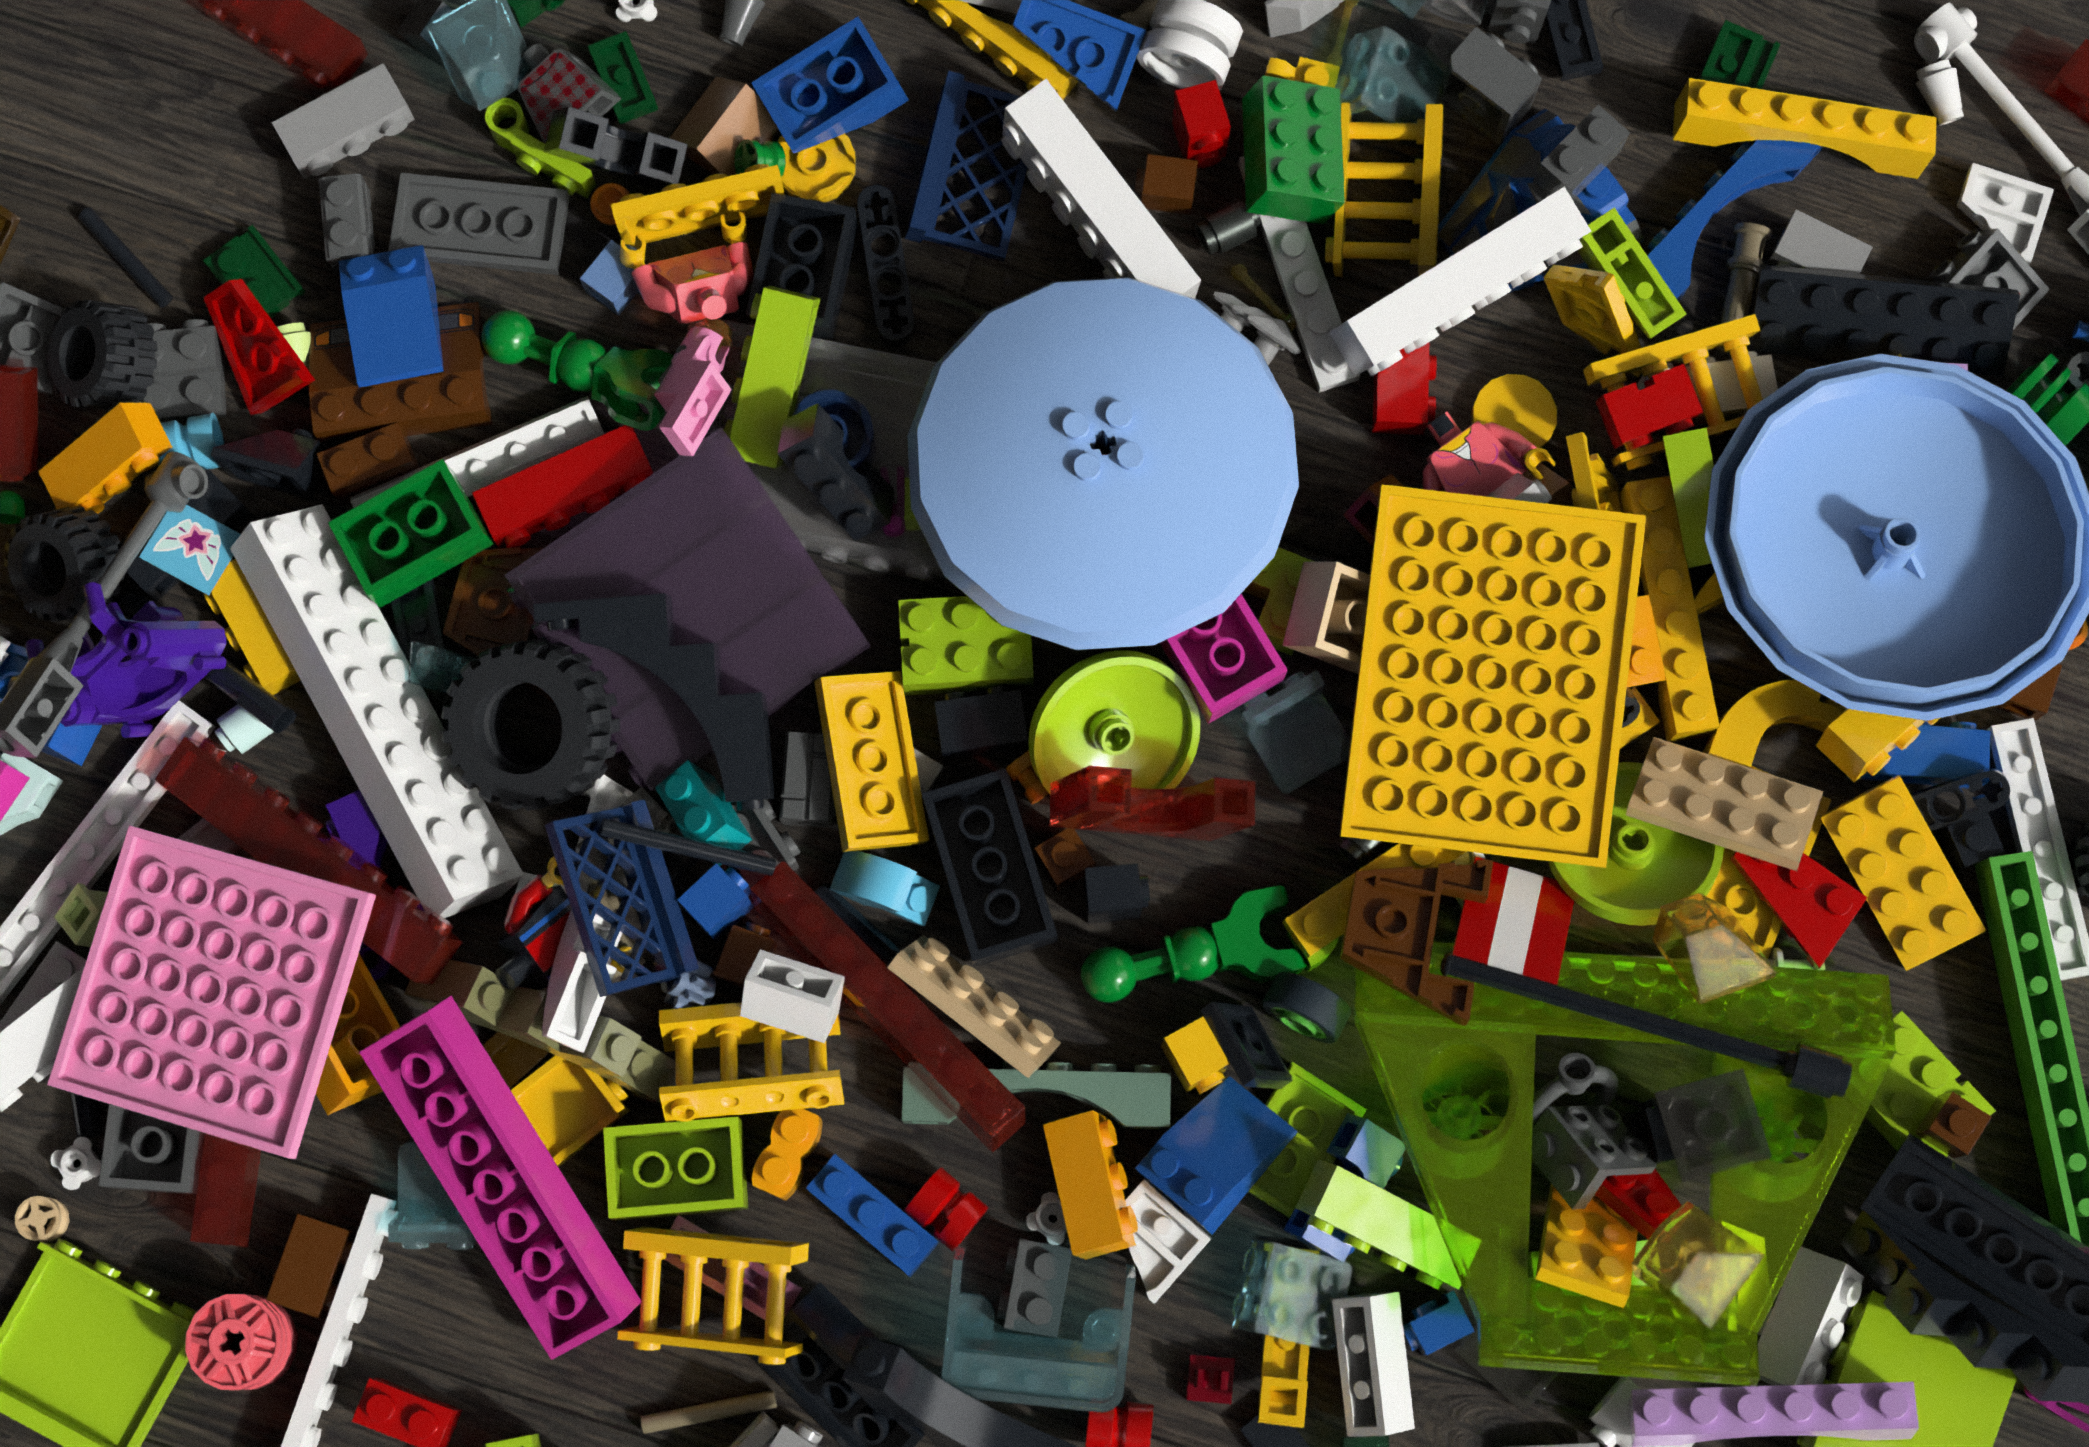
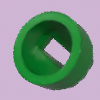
M0 491V523L20 524V520L25 518L26 508L23 498L14 491Z

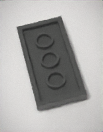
M400 173L389 251L423 245L429 262L559 275L570 195L568 190Z

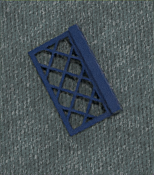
M948 70L942 85L905 239L920 244L923 239L1004 261L1027 166L1020 158L1019 164L1004 171L993 153L1004 147L1002 141L1000 140L989 146L978 127L996 118L1003 129L1005 107L1020 98V96L964 81L965 75ZM967 95L984 99L991 112L973 121L965 108ZM996 103L1003 104V106L998 107ZM963 118L966 126L959 129L961 119ZM971 131L982 151L964 160L955 144L959 137ZM953 156V158L957 162V165L950 168ZM987 157L997 176L979 185L968 166ZM961 170L973 189L954 199L946 186V180L949 176ZM1016 173L1014 184H1012L1008 177ZM1002 181L1011 197L1008 204L995 210L984 191ZM977 195L988 215L970 224L959 204ZM942 196H944L948 203L940 207ZM950 209L953 210L963 229L952 235L934 230L937 217ZM1007 212L1003 224L999 216ZM992 220L1001 234L999 246L994 247L983 244L974 230ZM967 234L970 240L962 238V236Z
M645 799L631 802L623 807L552 821L545 825L599 997L657 982L663 983L674 980L699 969L662 851L613 839L614 844L612 846L597 835L603 818L655 830ZM570 829L584 839L579 853L568 847L563 830ZM592 846L608 856L603 871L587 861ZM616 863L623 868L628 884L627 888L611 878ZM582 871L598 882L592 897L581 889L579 876ZM606 888L622 899L616 914L600 903ZM630 906L636 909L641 924L640 931L625 921ZM595 914L611 924L606 939L595 932L592 923ZM620 931L635 941L630 957L614 946ZM644 948L650 952L656 971L654 973L638 963ZM609 957L625 967L619 982H611L606 967Z

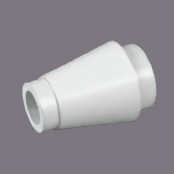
M1948 59L1928 65L1916 72L1919 81L1915 84L1937 118L1940 126L1964 117L1957 69L1951 68Z

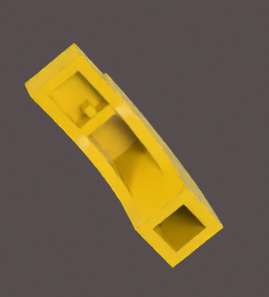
M1797 680L1770 683L1746 694L1720 718V727L1709 736L1703 753L1751 768L1758 744L1766 729L1778 724L1795 723L1824 732L1827 726L1848 708L1833 700H1825L1824 703L1820 702L1821 693Z

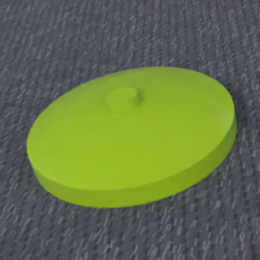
M1127 650L1110 651L1091 656L1063 672L1050 685L1038 703L1029 731V754L1034 772L1050 796L1057 803L1075 814L1104 820L1119 819L1138 814L1156 805L1168 796L1188 772L1196 755L1200 739L1199 709L1185 681L1170 666L1156 657Z
M1621 762L1618 763L1606 868L1548 861L1555 879L1566 894L1578 905L1594 915L1626 925L1645 926L1665 923L1685 915L1708 895L1721 868L1724 847L1626 816L1627 807L1643 763Z

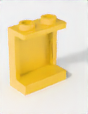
M557 1055L511 1090L558 1167L603 1133V1128L612 1126L630 1111L623 1103L629 1096L622 1086L609 1079L606 1081L604 1077Z

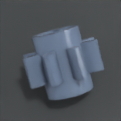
M697 960L699 969L674 980L661 983L662 991L667 993L664 1002L676 1009L707 1006L716 991V981L713 977L709 976L713 968Z

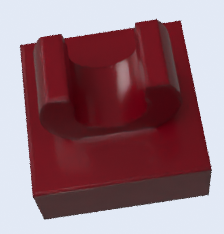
M1189 1355L1186 1400L1232 1404L1235 1359Z

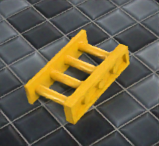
M1341 103L1345 203L1335 212L1334 237H1326L1325 262L1333 263L1334 277H1343L1344 259L1410 260V264H1418V275L1420 276L1435 267L1437 262L1444 121L1443 104H1426L1425 119H1417V123L1351 122L1350 103ZM1350 139L1416 140V144L1424 145L1423 159H1415V163L1349 162ZM1348 179L1414 180V184H1422L1421 199H1413V203L1347 201ZM1346 218L1412 220V224H1420L1419 239H1411V243L1345 242Z
M1753 314L1590 363L1583 370L1588 386L1601 383L1602 389H1607L1609 393L1625 387L1624 383L1627 382V374L1641 370L1643 377L1648 376L1650 379L1651 376L1667 370V362L1682 358L1684 365L1689 364L1708 424L1707 432L1710 439L1736 431L1743 417L1725 422L1705 359L1709 357L1708 350L1723 346L1725 352H1730L1745 403L1749 410L1763 400L1746 347L1750 345L1748 338L1759 332L1760 327L1756 315ZM1664 429L1666 435H1669L1667 429ZM1663 441L1629 451L1626 444L1627 452L1618 454L1611 461L1613 468L1626 464L1628 471L1653 463L1651 456L1665 452Z
M742 1002L659 1010V1026L665 1052L675 1051L676 1086L659 1087V1096L665 1122H687L702 1118L844 1105L840 1070L828 1071L826 1041L822 1043L808 1038L810 1073L783 1075L782 1040L806 1037L741 1017ZM839 1014L828 1036L841 1035ZM764 1042L765 1077L738 1080V1045ZM720 1047V1081L694 1084L693 1049Z
M639 1227L624 1231L623 1249L639 1250V1258L643 1259L642 1302L640 1305L639 1325L618 1330L617 1340L634 1341L633 1348L638 1350H660L661 1345L759 1355L758 1362L763 1364H785L787 1357L802 1353L803 1343L782 1341L786 1274L791 1272L792 1265L808 1261L809 1243L652 1227ZM666 1253L681 1255L680 1262L685 1263L681 1330L657 1327L661 1260L666 1259ZM708 1258L722 1259V1266L726 1267L722 1334L699 1332L703 1264L708 1262ZM749 1262L764 1263V1271H768L764 1339L740 1337L744 1269L749 1267Z

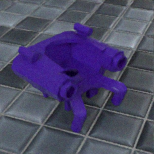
M95 582L86 584L83 587L89 616L103 635L96 647L88 632L82 638L83 643L71 674L84 686L60 723L65 727L123 724L121 735L124 738L148 737L154 728L151 724H144V722L164 715L211 670L224 669L226 667V659L221 656L227 644L224 628L216 621H184L182 613L177 608L157 607L153 601H148L130 620H126L117 602H110L106 606L101 584ZM31 639L26 642L25 648L28 661L30 658L36 657L44 649L42 640Z

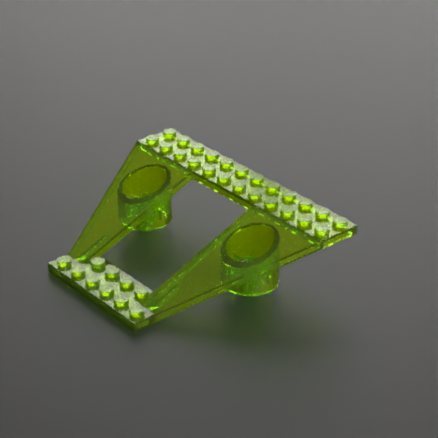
M1433 942L1429 967L1430 973L1442 975L1440 971L1441 960L1446 953L1453 950L1454 943ZM1564 951L1557 986L1784 1052L1787 1049L1794 1050L1798 1043L1840 1054L1842 1055V1060L1852 1063L1851 1077L1844 1096L1841 1098L1832 1095L1828 1099L1787 1087L1786 1077L1780 1075L1778 1070L1713 1052L1708 1291L1631 1285L1629 1298L1624 1308L1536 1280L1535 1278H1528L1535 1037L1538 1034L1676 1045L1689 1044L1476 982L1468 1024L1463 1026L1354 967V1023L1477 1321L1478 1366L1756 1386L1760 1379L1757 1335L1897 1051L1889 975ZM1447 974V977L1465 980V979H1462V978L1455 977V976H1452V975H1448V974ZM1445 1095H1454V1096H1451V1097H1449V1098H1447V1099H1444V1098L1442 1097V1096H1445ZM1428 1101L1438 1111H1425L1423 1103ZM1485 1107L1491 1116L1481 1115L1480 1109ZM1764 1117V1119L1759 1122H1757L1754 1118ZM1740 1126L1743 1129H1745L1750 1135L1742 1134ZM1478 1129L1493 1131L1484 1136ZM1793 1130H1795L1801 1138H1795ZM1792 1152L1809 1153V1156L1800 1160Z

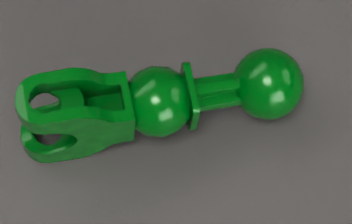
M513 310L496 312L484 323L481 331V343L484 351L494 361L512 365L522 362L528 357L550 366L549 382L555 384L561 379L562 382L574 391L586 393L592 391L591 399L603 403L607 407L609 415L621 424L649 431L655 428L664 418L665 409L654 394L660 386L658 379L672 363L671 360L674 355L658 349L630 351L615 346L607 353L596 341L584 338L576 339V333L571 331L557 343L536 335L530 320L523 314ZM639 403L643 404L648 409L649 414H646L640 409V407L638 406Z
M1274 886L1243 893L1233 904L1227 917L1224 920L1211 923L1208 930L1199 926H1186L1176 931L1171 938L1169 935L1163 936L1160 941L1161 948L1130 956L1124 950L1117 947L1106 946L1098 948L1091 952L1084 960L1081 968V982L1086 992L1095 1000L1104 1003H1114L1126 998L1134 989L1136 981L1168 974L1170 983L1173 984L1177 983L1179 978L1189 981H1201L1210 977L1217 969L1218 973L1233 970L1241 973L1246 979L1263 984L1272 982L1279 972L1285 971L1298 974L1308 966V963L1300 949L1275 950L1266 945L1260 936V921L1272 914L1281 912L1289 902L1287 889L1283 886Z

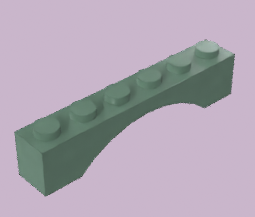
M918 1059L914 1060L913 1067H904L903 1124L948 1125L965 1111L987 1100L1012 1093L1044 1092L1061 1094L1086 1102L1107 1114L1124 1129L1169 1130L1171 1073H1161L1160 1065H1135V1072H1117L1116 1064L1100 1063L1091 1064L1090 1071H1073L1072 1063L1053 1062L1046 1063V1070H1036L1029 1078L1008 1062H1002V1069H984L983 1061L973 1060L958 1061V1068H940L939 1060Z

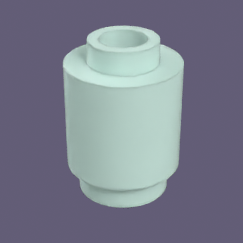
M239 704L216 719L220 728L215 730V734L229 752L237 748L244 754L274 732Z

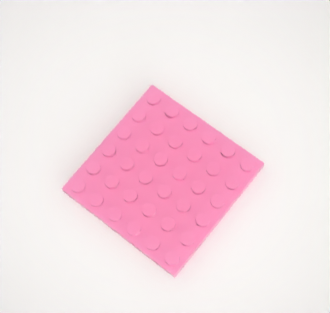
M129 825L47 1085L282 1157L296 1159L376 895Z

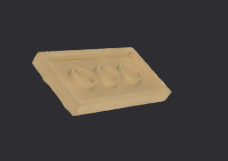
M1653 737L1628 804L1626 816L1797 871L1823 791Z
M922 935L895 956L887 967L889 970L1027 1078L1042 1066L1061 1044L1060 1041L1053 1037L1054 1033L1048 1025L1037 1019L1031 1020L1019 1010L1018 1003L1012 997L1003 992L997 993L985 984L984 977L979 971L969 965L962 966L949 955V949L940 941Z

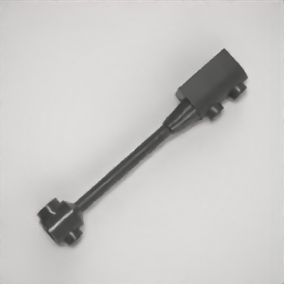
M168 452L158 468L147 474L144 491L151 503L97 582L101 584L105 603L166 511L180 513L184 510L190 499H198L205 494L208 488L207 474L190 457L178 452ZM86 601L68 628L59 633L36 657L30 658L20 675L14 676L9 681L8 693L0 703V751L15 757L37 758L84 686L71 674V671L82 646V638L93 623L89 616Z

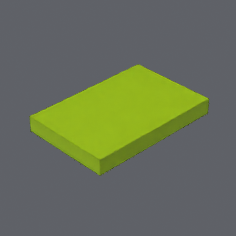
M1291 1062L1287 1068L1292 1076V1082L1282 1089H1274L1265 1105L1297 1130V1134L1248 1191V1193L1287 1218L1291 1217L1317 1160L1320 1159L1333 1164L1337 1159L1326 1151L1347 1113L1363 1117L1367 1109L1294 1062Z

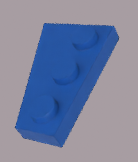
M1022 0L1013 23V28L1115 112L1117 111L1144 39L1145 29L1069 0Z

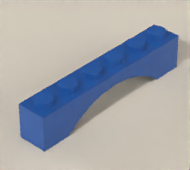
M1756 140L1752 145L1750 142L1745 141L1730 159L1734 165L1725 174L1719 169L1704 185L1702 189L1707 193L1697 203L1690 199L1675 216L1679 223L1670 232L1663 228L1647 246L1651 250L1647 256L1678 302L1690 286L1691 263L1696 243L1703 228L1710 219L1729 202L1749 191L1770 184L1793 181L1820 152L1823 146L1784 140Z

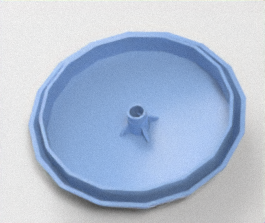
M1130 277L1054 281L985 312L933 367L907 435L911 510L944 576L1002 626L1074 650L1156 645L1224 613L1275 557L1299 488L1293 412L1259 348L1201 300ZM1099 449H1108L1110 453L1102 455Z
M1876 354L1807 369L1746 412L1712 469L1705 543L1727 610L1779 671L1848 709L1929 721L2003 704L2063 661L2089 614V492L2077 459L2025 401L1958 365Z

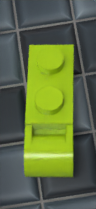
M499 98L489 104L485 112V121L494 141L499 146L515 154L517 157L516 162L523 169L534 175H538L539 172L553 178L552 183L558 189L568 190L569 195L577 192L586 198L589 197L596 186L590 169L577 162L545 153L546 144L529 135L528 123L520 105L515 100ZM505 118L517 119L516 123L508 129L498 128L499 123Z

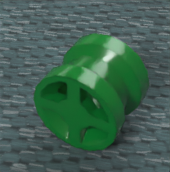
M756 140L741 141L734 156L736 174L744 173L748 167L753 165L767 164L769 167L778 165L782 177L785 170L783 147L777 141H764L761 144Z

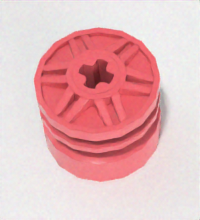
M225 1294L208 1301L194 1315L186 1332L185 1352L191 1369L204 1383L220 1390H255L275 1383L289 1370L297 1353L298 1333L292 1316L283 1306L266 1301L267 1297L260 1295ZM232 1333L244 1335L245 1339L239 1343L241 1350H230L229 1345L234 1342Z

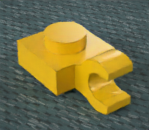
M1270 57L1265 76L1335 88L1340 66L1300 57L1296 68L1285 60Z

